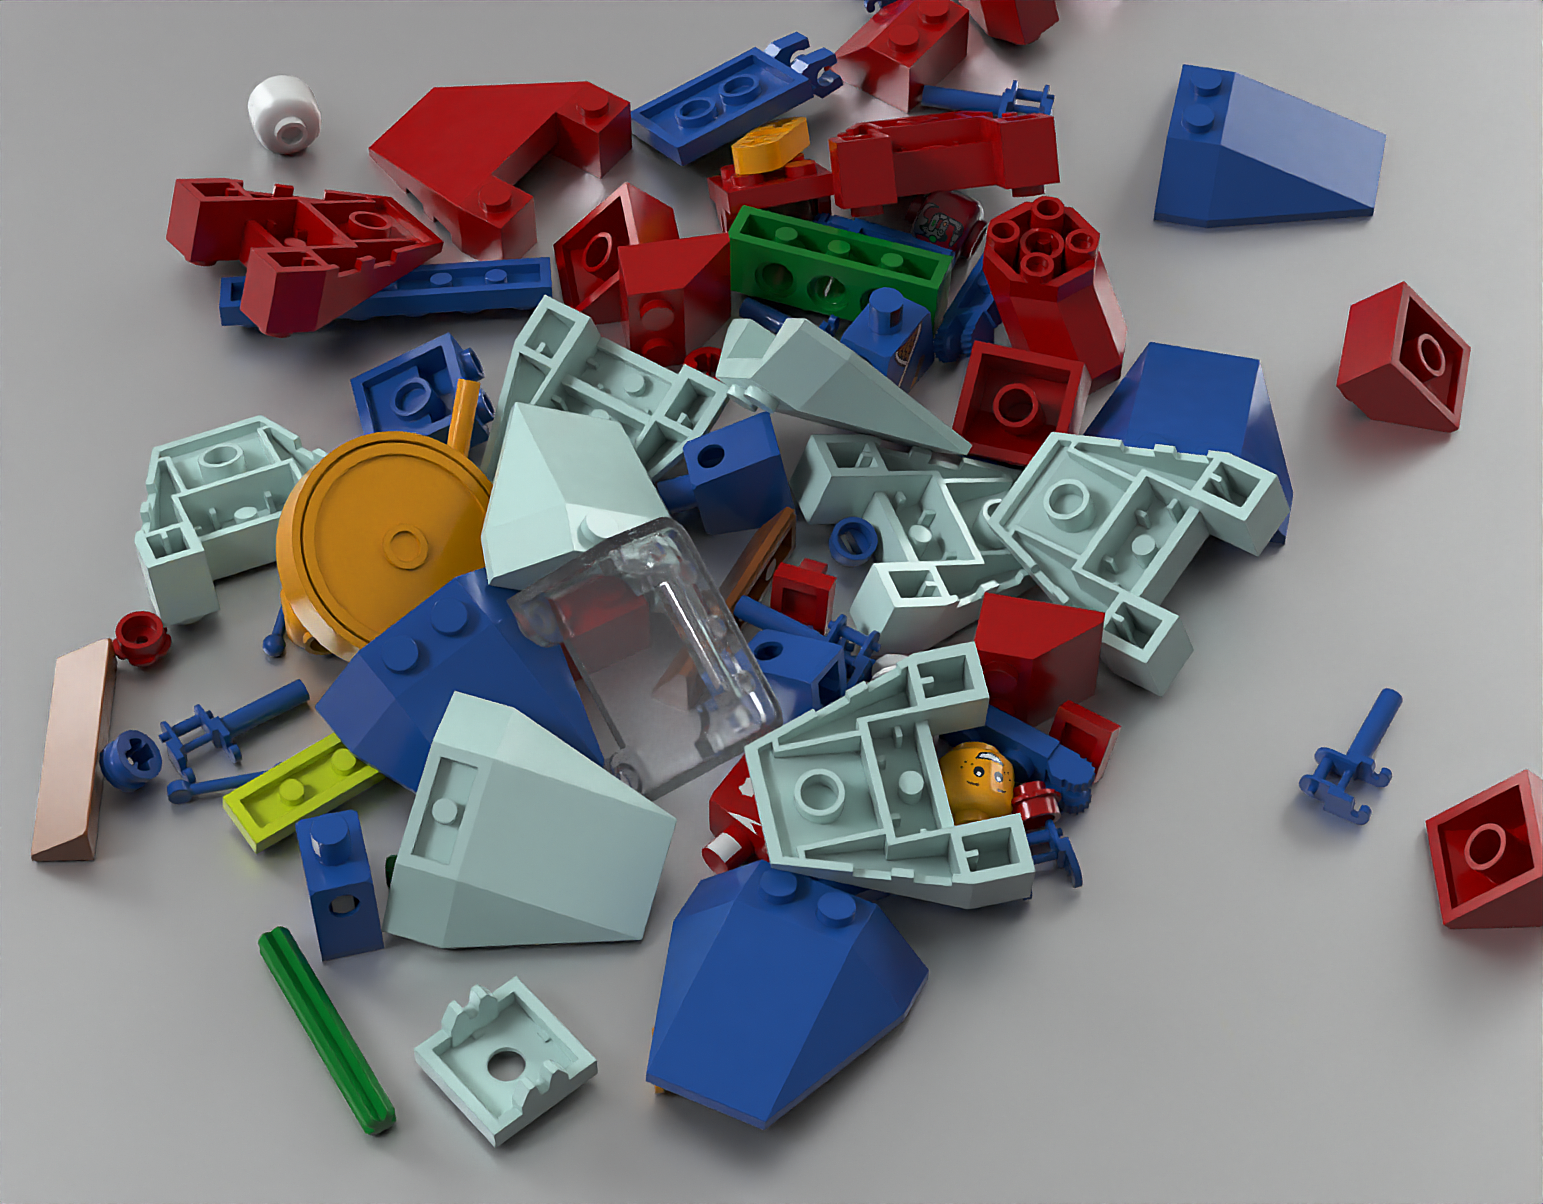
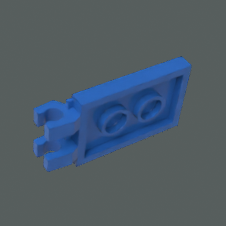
M799 32L771 42L764 51L754 47L631 111L632 134L683 167L814 97V94L823 99L843 86L841 76L831 70L824 72L817 79L818 73L823 67H831L837 63L836 55L823 47L807 55L801 54L790 63V59L796 51H804L810 47L808 38Z

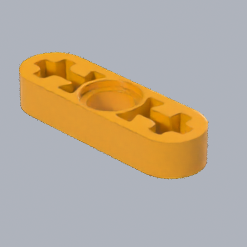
M789 117L768 121L734 143L731 148L735 173L739 175L758 174L773 171L786 165L810 145L806 118Z

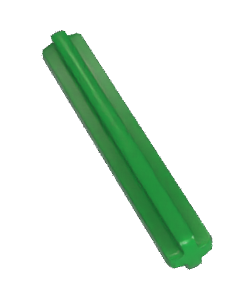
M277 926L271 932L263 933L258 939L261 956L362 1129L371 1136L390 1129L396 1122L393 1104L291 932L283 926Z

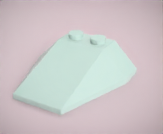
M544 295L514 342L480 470L493 484L510 411L515 402L620 422L654 484L685 457L683 446L687 441L710 432L730 400L726 395L730 387L684 364L679 374L602 337L591 317Z
M787 318L777 335H774L752 319H733L727 329L715 377L730 387L726 395L731 400L752 412H756L759 407L772 414L778 412L858 434L878 437L881 440L908 447L917 446L930 449L931 452L967 455L972 447V444L853 350L806 318Z
M515 402L510 411L481 533L488 585L544 594L562 567L566 565L645 579L651 612L704 621L709 612L699 566L621 423Z

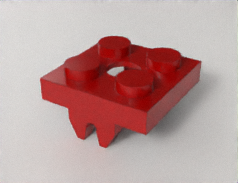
M799 153L786 165L773 171L739 175L735 173L734 164H730L720 168L721 175L707 178L710 199L716 203L718 219L723 233H728L743 205L761 209L809 200L812 215L822 214V212L832 215L830 197L834 195L832 172L816 163L815 160L804 159L803 153Z

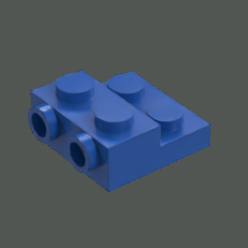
M450 332L350 379L363 434L403 431L431 437L447 444L458 379L477 382L484 379L485 374L475 352L471 348L463 350ZM482 388L479 390L469 449L488 441L490 432L487 423L493 421L495 416L494 407Z

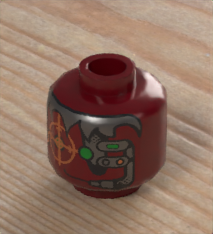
M958 190L935 191L929 193L928 196L925 194L916 195L904 219L912 224L909 234H912L917 239L952 250V252H955L956 263L961 258L969 261L973 257L989 225V222L983 220L984 209L982 204Z

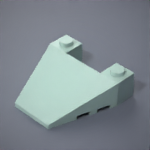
M263 415L153 447L145 484L148 492L147 502H142L140 510L143 523L141 530L136 531L134 542L151 602L164 628L174 624H191L200 620L206 614L221 610L213 583L214 580L277 561L276 534L286 500L304 474L329 453L320 448L312 452L302 447L299 436Z
M1051 432L991 515L987 524L1054 604L1105 612L1100 658L1113 673L1162 697L1194 649L1180 617L1160 607V604L1209 534L1259 557L1289 514L1290 509L1276 474L1228 452L1209 450L1207 456L1179 453L1175 446L1155 444L1154 449L1124 446L1123 441L1118 439Z
M812 434L789 481V485L808 525L837 524L840 520L847 517H859L868 521L877 533L878 543L873 553L877 563H873L849 609V613L859 632L867 636L874 630L880 632L878 643L881 644V649L878 653L874 651L872 655L911 654L925 651L978 620L985 592L1017 597L1037 585L987 524L991 515L1023 471L963 457L959 465L930 459L932 456L930 449L912 446L909 454L879 447L881 444L880 438L865 434Z
M975 641L913 653L897 662L896 668L867 684L863 681L846 690L844 697L816 712L812 709L744 747V754L771 868L964 909H974L1030 897L1036 871L1021 814L1016 813L955 826L932 736L985 726L990 697Z

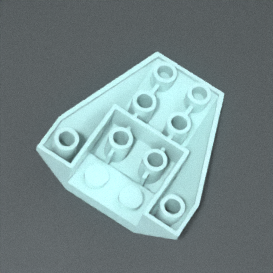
M454 691L432 741L397 855L381 931L440 949L642 941L677 819L517 709Z

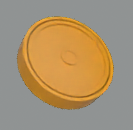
M403 431L376 432L347 441L334 449L309 469L297 482L286 500L279 519L276 534L277 568L285 596L299 621L322 646L336 656L350 662L359 650L453 578L485 567L481 533L493 484L471 460L459 451L436 439L416 433Z

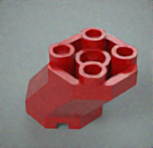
M1041 196L1033 202L1026 201L990 220L983 255V272L1012 348L1085 362L1092 379L1088 394L1090 395L1120 379L1128 328L1099 252L1100 233L1073 207H1065L1063 202L1056 197Z

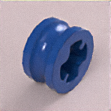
M128 730L121 733L116 740L103 747L99 756V764L104 777L113 787L123 792H134L159 774L162 768V757L160 750L150 737L138 730ZM129 757L132 759L134 764H130V762L128 761Z

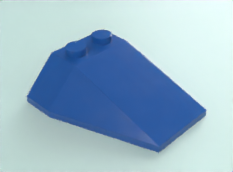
M1183 64L1166 140L1153 220L1202 228L1373 216L1387 134L1237 72Z
M1149 342L1083 433L1084 436L1122 440L1124 446L1154 449L1155 444L1175 446L1179 453L1207 456L1209 450L1228 452L1276 474L1291 512L1293 490L1259 359ZM1290 512L1269 542L1285 545Z
M486 567L453 578L359 650L315 705V710L354 757L415 795L432 741L454 691L517 709L609 772L545 604L534 592L488 585Z
M762 859L703 879L696 886L673 921L646 1071V1082L766 1130L902 1023L928 980L929 969L881 908L870 901L801 874L771 868L770 862Z

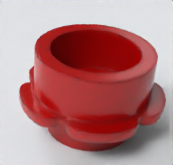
M136 611L127 614L118 622L113 646L115 654L119 659H127L132 666H148L157 661L159 657H163L168 653L171 648L172 639L169 634H166L167 627H163V623L157 615L148 611Z
M1033 781L1013 788L1014 796L1011 799L1013 810L1011 814H1021L1025 832L1045 827V820L1052 819L1055 823L1061 818L1058 802L1062 799V796L1055 789L1046 788L1045 782Z

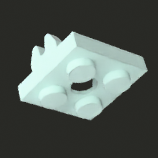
M517 976L492 993L479 984L473 986L470 990L467 1006L462 1008L455 1000L449 1003L441 1021L442 1029L414 1048L416 1063L495 1148L598 1074L597 1060ZM513 1051L524 1058L526 1062L525 1070L514 1080L500 1081L493 1078L488 1072L487 1066L490 1059L499 1052Z

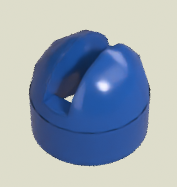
M847 517L840 520L829 537V550L832 558L839 565L849 568L863 565L871 558L877 547V533L874 527L862 518ZM841 535H846L847 541L855 555L850 554L840 537Z

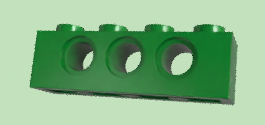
M745 205L741 207L728 231L730 238L731 291L743 293L750 297L763 298L795 306L802 310L815 311L827 315L833 314L853 322L869 304V298L873 291L889 287L898 290L904 298L927 308L931 313L933 338L946 312L953 256Z

